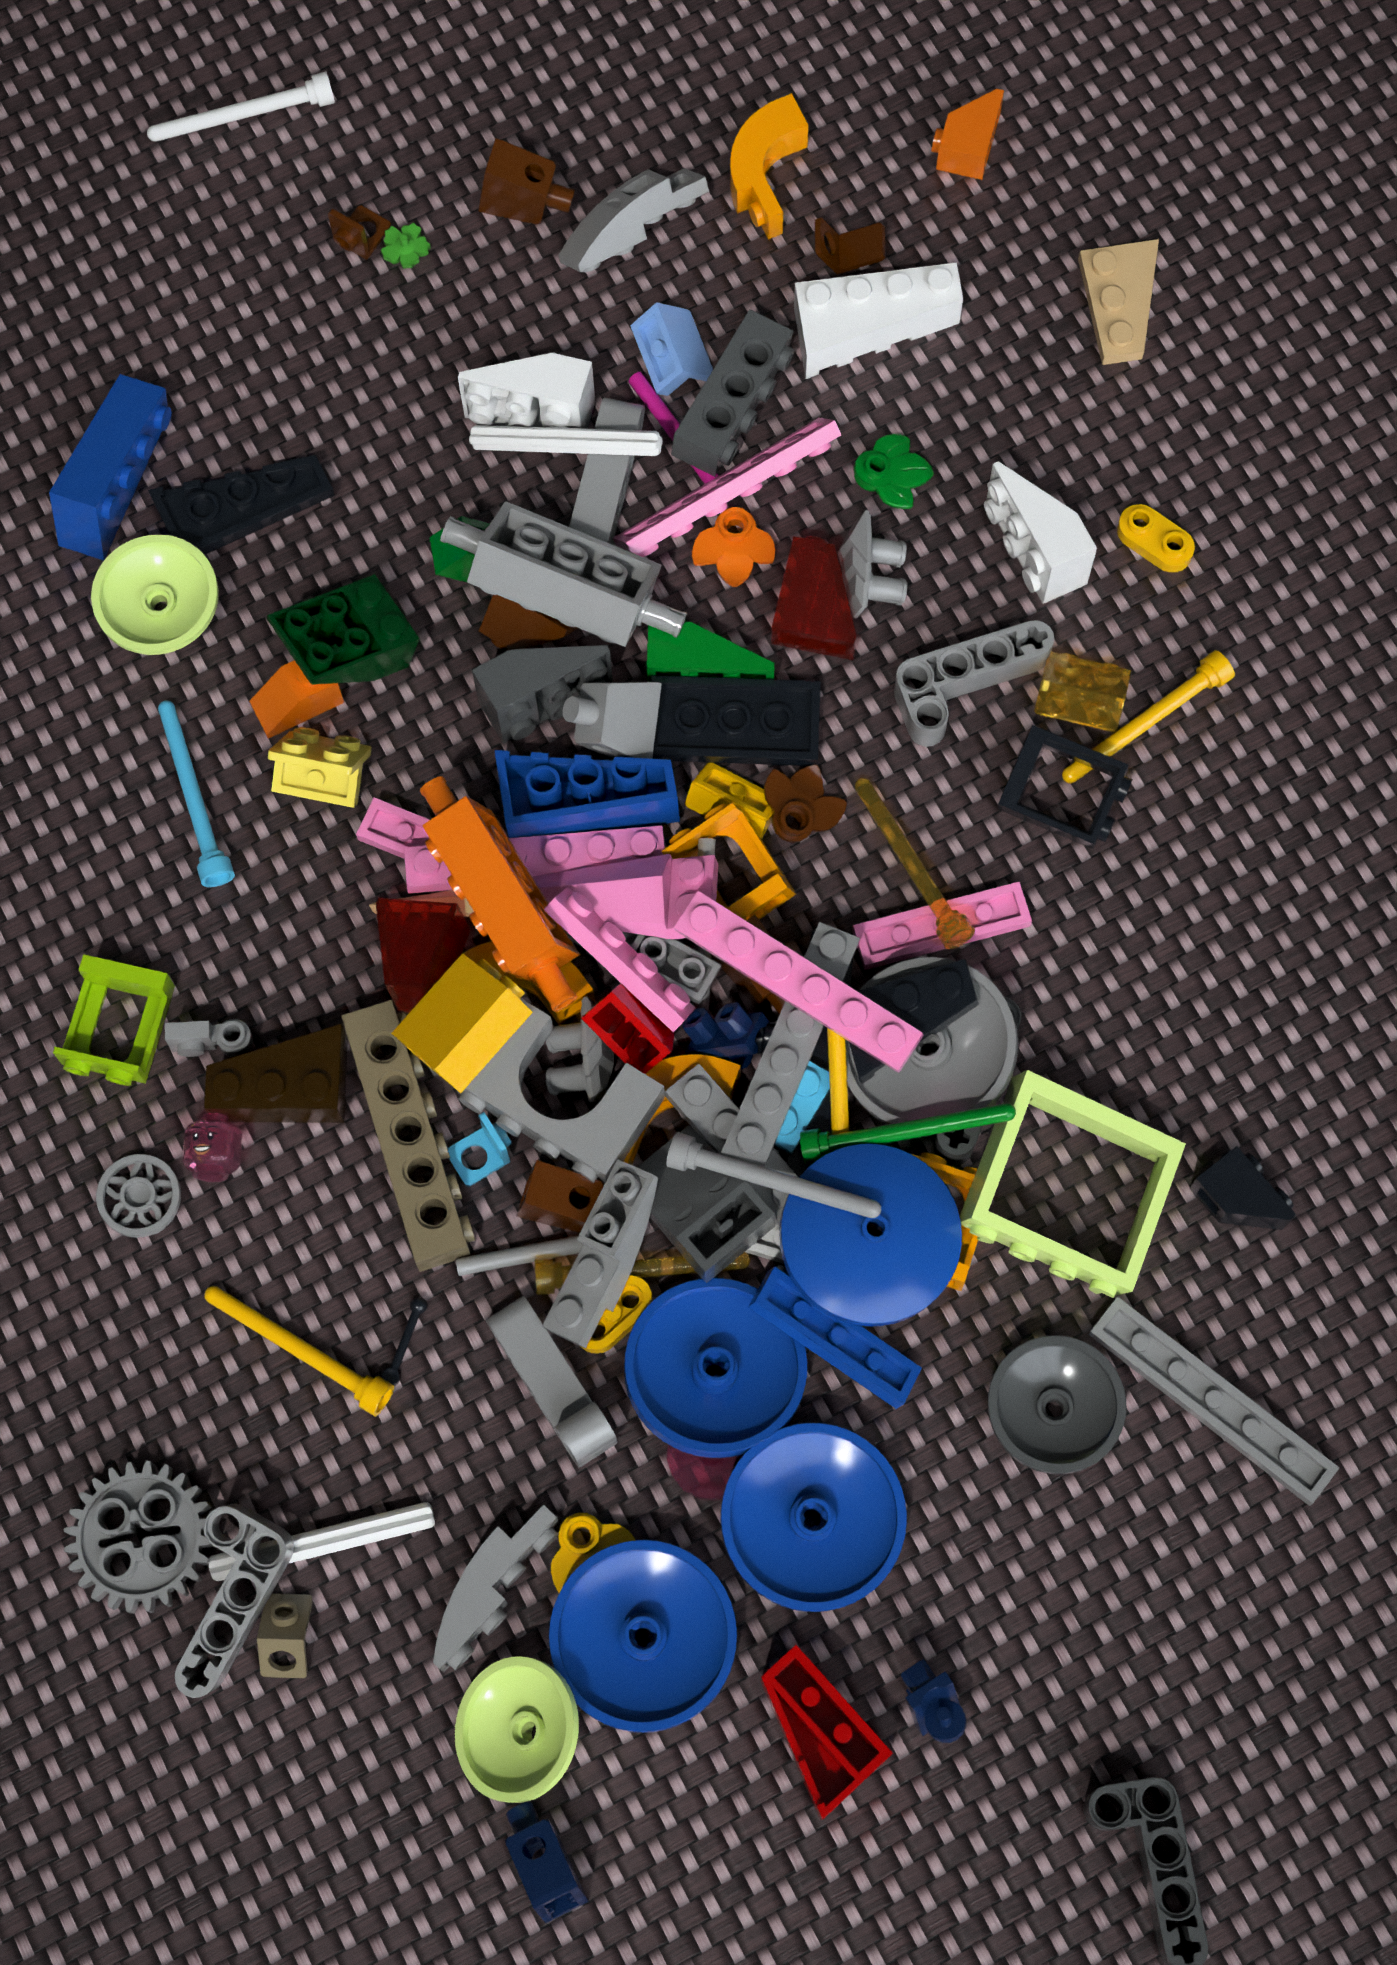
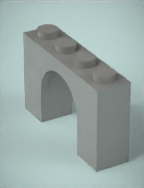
M520 998L533 1013L463 1092H458L460 1094L458 1100L478 1114H481L484 1109L498 1118L496 1124L509 1134L518 1137L520 1133H523L536 1141L533 1145L534 1148L546 1157L556 1160L560 1156L573 1164L571 1168L573 1172L581 1174L592 1183L597 1179L605 1184L617 1159L624 1161L665 1099L664 1085L626 1063L599 1104L587 1114L574 1119L558 1120L538 1113L525 1100L522 1094V1082L528 1066L553 1031L551 1016Z

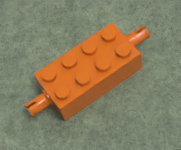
M443 776L428 781L420 788V793L425 797L436 816L422 825L429 836L425 844L438 863L444 861L452 875L447 880L455 894L461 900L466 898L474 912L469 916L476 929L484 937L489 935L496 949L492 951V955L495 961L506 974L511 972L518 979L524 978L536 984L538 983L554 1012L566 1008L578 998L560 970L561 967L580 955L570 937L544 911L549 903L492 810L467 796L457 801Z

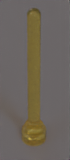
M866 778L857 780L855 783L857 794L936 916L935 924L937 926L936 934L946 949H954L963 945L975 933L971 922L965 914H960L958 910L951 909L871 782Z
M744 1252L722 1271L745 1269L750 1264L749 1255ZM683 1256L635 1260L630 1275L641 1278L697 1272ZM552 1258L534 1259L537 1295L555 1294V1289L562 1288L573 1265L562 1266V1261L553 1262Z

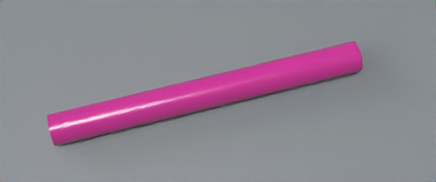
M642 372L633 374L628 380L629 384L673 441L674 434L680 423L660 396L656 394V391ZM691 465L704 484L719 476L716 474L714 477Z

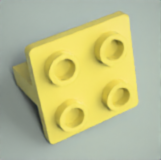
M295 728L294 731H289L268 751V759L275 761L271 791L354 808L358 804L363 763L371 756L372 747L360 744V739L352 736H336L335 739L319 736V731L315 729Z

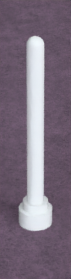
M327 71L311 75L312 79L305 81V86L152 125L147 130V136L151 141L156 142L309 101L311 105L319 103L320 107L334 104L335 100Z

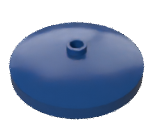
M858 1144L830 1152L815 1161L804 1171L799 1178L879 1202L881 1205L880 1215L876 1218H868L795 1195H788L782 1210L779 1227L782 1259L791 1280L800 1293L813 1306L834 1319L845 1323L870 1327L885 1326L915 1316L927 1308L943 1292L950 1282L960 1258L962 1229L956 1203L943 1180L933 1169L917 1157L903 1150L879 1144ZM868 1223L875 1224V1228L881 1230L882 1235L879 1237L871 1236L867 1231Z
M712 1278L708 1283L703 1279L688 1281L658 1296L645 1308L635 1322L627 1342L624 1360V1377L627 1393L634 1410L644 1425L659 1439L673 1448L688 1454L707 1458H726L743 1455L751 1447L760 1444L776 1432L774 1431L785 1428L795 1415L806 1385V1349L801 1343L748 1308L758 1288L724 1278ZM717 1371L721 1374V1377L718 1375L712 1377L707 1372Z
M805 1423L774 1431L776 1432L760 1444L751 1447L743 1455L726 1484L722 1497L720 1522L728 1556L739 1575L752 1589L767 1600L782 1607L804 1612H822L853 1604L867 1596L884 1581L891 1572L902 1550L907 1526V1512L903 1490L898 1477L887 1459L876 1447L847 1429L823 1423ZM814 1510L819 1514L820 1522L817 1526L808 1527L805 1525V1517L803 1516L805 1511Z
M651 1540L619 1543L597 1552L584 1561L563 1585L553 1607L549 1628V1646L554 1668L570 1686L576 1704L592 1718L607 1726L637 1733L658 1732L679 1726L691 1720L709 1706L723 1688L730 1674L737 1644L734 1610L724 1586L715 1573L690 1552L669 1543ZM640 1630H648L653 1635V1641L649 1642L646 1647L637 1645L635 1636Z

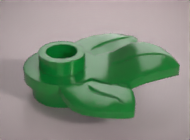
M891 434L879 438L872 451H865L858 456L853 467L855 480L861 488L867 491H876L885 504L899 509H911L913 507L911 489L927 483L933 477L934 471L925 458L916 453H909L910 439L901 434ZM871 467L876 468L879 472L874 471Z

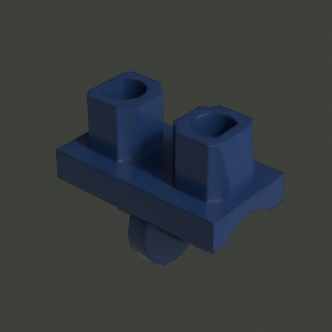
M738 1002L726 1004L720 1008L715 1019L711 1017L705 1008L695 1009L682 1026L691 1038L685 1054L714 1056L739 1064L741 1069L747 1068L751 1063L753 1055L758 1052V1046L755 1043L757 1032L761 1028L766 1027L769 1020L763 1012L747 1014Z
M924 1659L902 1672V1681L908 1688L906 1690L908 1696L905 1698L915 1726L922 1736L929 1733L934 1740L941 1743H951L958 1740L964 1734L967 1727L966 1715L960 1706L954 1684L948 1674L943 1672L936 1677Z

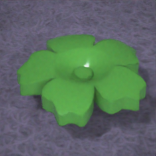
M415 223L409 226L404 225L401 229L402 234L398 229L391 226L390 229L385 230L384 244L386 247L381 249L384 260L392 264H397L400 261L403 269L413 268L420 262L419 257L429 254L430 243L426 241L425 237L421 236V227L416 226Z

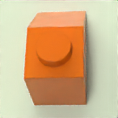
M995 89L948 113L944 129L937 128L933 139L931 152L938 153L936 170L983 180L1001 114L1004 90Z
M293 660L281 666L249 702L269 739L343 704L344 700L338 683L311 685L296 661Z

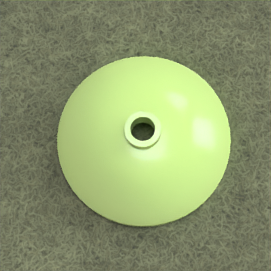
M147 535L122 544L107 556L95 575L91 591V601L98 624L114 643L134 653L160 655L187 646L205 631L215 614L219 590L214 570L208 559L198 548L174 536ZM167 602V606L163 610L158 611L154 609L157 603Z
M522 1656L499 1660L485 1668L472 1681L458 1709L455 1724V1746L458 1760L465 1776L479 1792L500 1802L522 1803L544 1795L558 1783L572 1761L579 1733L577 1704L570 1686L563 1676L549 1664L538 1659ZM536 1726V1733L534 1738H532V1729Z

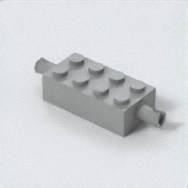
M504 502L485 531L456 520L452 516L449 517L443 529L441 542L475 554L467 583L480 587L481 590L488 594L499 595L519 603L527 610L538 611L558 619L566 626L577 627L595 634L603 641L617 643L626 647L637 625L641 626L642 623L677 638L686 619L687 612L679 611L652 600V592L662 566L661 564L509 502Z

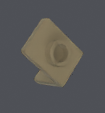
M271 1594L263 1608L257 1635L261 1676L274 1678L307 1677L305 1637L313 1604L311 1595ZM276 1651H285L292 1654L296 1662L289 1666H280L270 1659V1655Z

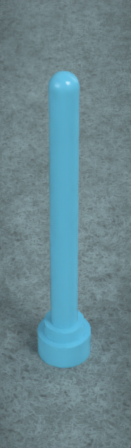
M164 700L159 704L158 711L202 854L199 857L197 871L202 886L217 887L230 882L235 877L230 858L224 856L223 851L218 850L175 705L169 700Z

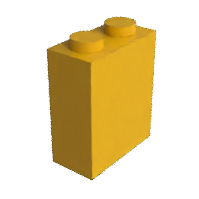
M462 953L391 1034L458 1092L462 1093L533 1012L520 1000L525 992L511 979L504 976L498 981L502 975L486 960L482 958L476 964Z

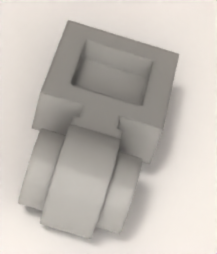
M229 1019L218 1025H211L209 1020L165 1023V1041L172 1052H177L180 1056H201L204 1054V1050H216V1045H218L225 1055L236 1057L248 1053L253 1045L251 1030L245 1022L239 1019ZM240 1035L236 1041H229L232 1036Z

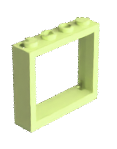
M1029 1070L1012 1077L1003 1103L1012 1104L1016 1109V1115L1011 1121L994 1124L960 1214L961 1225L970 1229L969 1233L978 1236L977 1240L993 1244L994 1241L1010 1247L1009 1253L1018 1259L1027 1262H1034L1035 1259L1050 1265L1049 1272L1060 1278L1074 1280L1076 1277L1089 1283V1290L1095 1294L1103 1293L1114 1298L1117 1295L1133 1292L1186 1143ZM1028 1104L1155 1162L1117 1269L989 1211Z

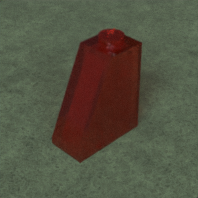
M793 536L773 619L771 644L848 660L854 659L856 632L835 544L827 543L822 538L815 536H806L804 538Z
M378 898L376 912L384 983L398 1011L410 1013L462 954L470 929L458 903Z

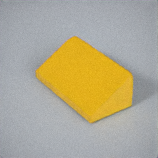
M707 763L692 781L685 800V806L705 816L713 808L721 804L728 806L733 802L743 810L762 839L772 822L773 810L765 800L764 789L715 763Z

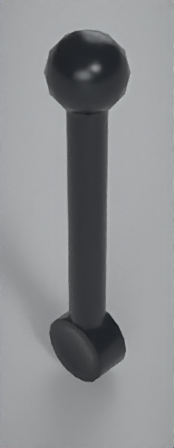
M415 1297L410 1302L412 1312L390 1368L385 1369L381 1378L394 1386L400 1381L398 1370L420 1314L426 1311L428 1306L427 1301L423 1297Z

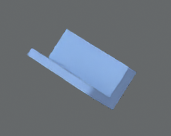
M656 302L630 325L656 394L668 396L688 378L707 381L713 368L692 314L688 309Z

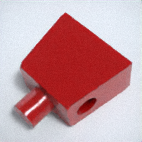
M623 984L615 987L581 1018L625 1064L628 1063L644 1074L671 1053L673 1049L675 1031L672 1032Z

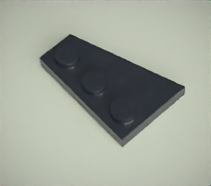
M966 959L858 991L921 1031L923 1037L920 1041L931 1034H937L979 1005ZM849 1042L860 1082L863 1084L875 1076L874 1073L884 1067L885 1064Z

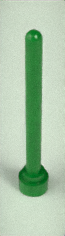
M1003 1103L833 1135L829 1131L821 1132L820 1128L800 1132L801 1151L806 1166H811L826 1154L847 1146L884 1144L1011 1121L1016 1115V1109L1010 1103Z

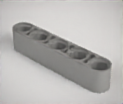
M604 397L594 429L642 430L645 405ZM587 455L569 525L570 528L613 545V537L616 534L635 455Z

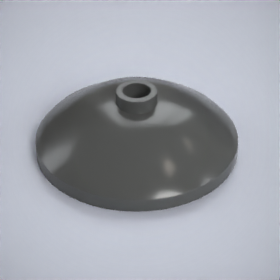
M1044 1336L1021 1344L1003 1359L990 1384L988 1414L996 1438L1002 1447L1018 1462L1043 1473L1069 1474L1091 1467L1105 1457L1113 1448L1125 1423L1126 1396L1118 1372L1111 1362L1096 1348L1081 1340L1067 1336ZM1050 1402L1057 1403L1061 1407V1415L1059 1417L1049 1416L1045 1410L1046 1404Z

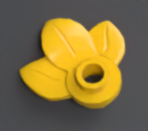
M575 1513L566 1518L559 1529L558 1537L561 1548L551 1562V1575L558 1593H560L570 1575L588 1558L607 1547L623 1542L636 1541L630 1531L619 1524H601L596 1517L588 1513ZM584 1528L590 1532L591 1537L587 1544L578 1545L573 1541V1535L576 1530Z

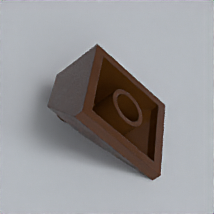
M493 595L479 632L489 637L495 646L504 650L526 649L563 638L578 628L566 626L551 616L538 611L527 610L519 603L499 595Z

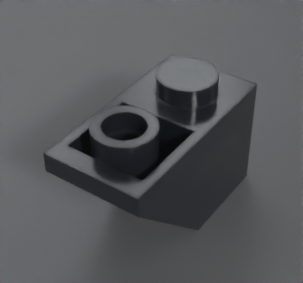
M1238 1146L1198 1176L1190 1187V1190L1218 1223L1283 1230L1296 1216L1292 1210L1294 1205L1289 1196L1277 1186L1273 1188L1263 1177L1264 1170L1258 1160L1248 1152L1244 1154Z

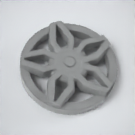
M134 1154L119 1159L104 1172L97 1187L96 1202L101 1217L114 1231L128 1237H147L161 1232L174 1219L181 1202V1188L177 1176L164 1161L151 1155ZM145 1163L147 1176L146 1178L138 1177ZM135 1164L130 1173L131 1179L114 1177L121 1169ZM152 1165L163 1170L170 1180H156L152 1183L154 1179ZM108 1184L122 1185L120 1193H116ZM160 1188H172V1191L162 1196L157 1195V1190ZM106 1193L114 1200H120L119 1203L115 1204L111 1215H109L105 1204ZM171 1200L169 1209L162 1217L161 1209L156 1203H166ZM127 1209L129 1211L128 1216L116 1223L122 1210ZM150 1210L155 1213L157 1222L154 1224L146 1219L145 1213ZM136 1214H138L139 1221L145 1226V1228L138 1229L125 1227L134 1222Z

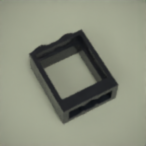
M1032 725L998 803L999 810L1094 850L1097 840L1106 842L1115 822V818L1108 815L1115 800L1123 803L1133 779L1126 777L1128 764ZM1044 748L1112 776L1089 832L1020 804Z

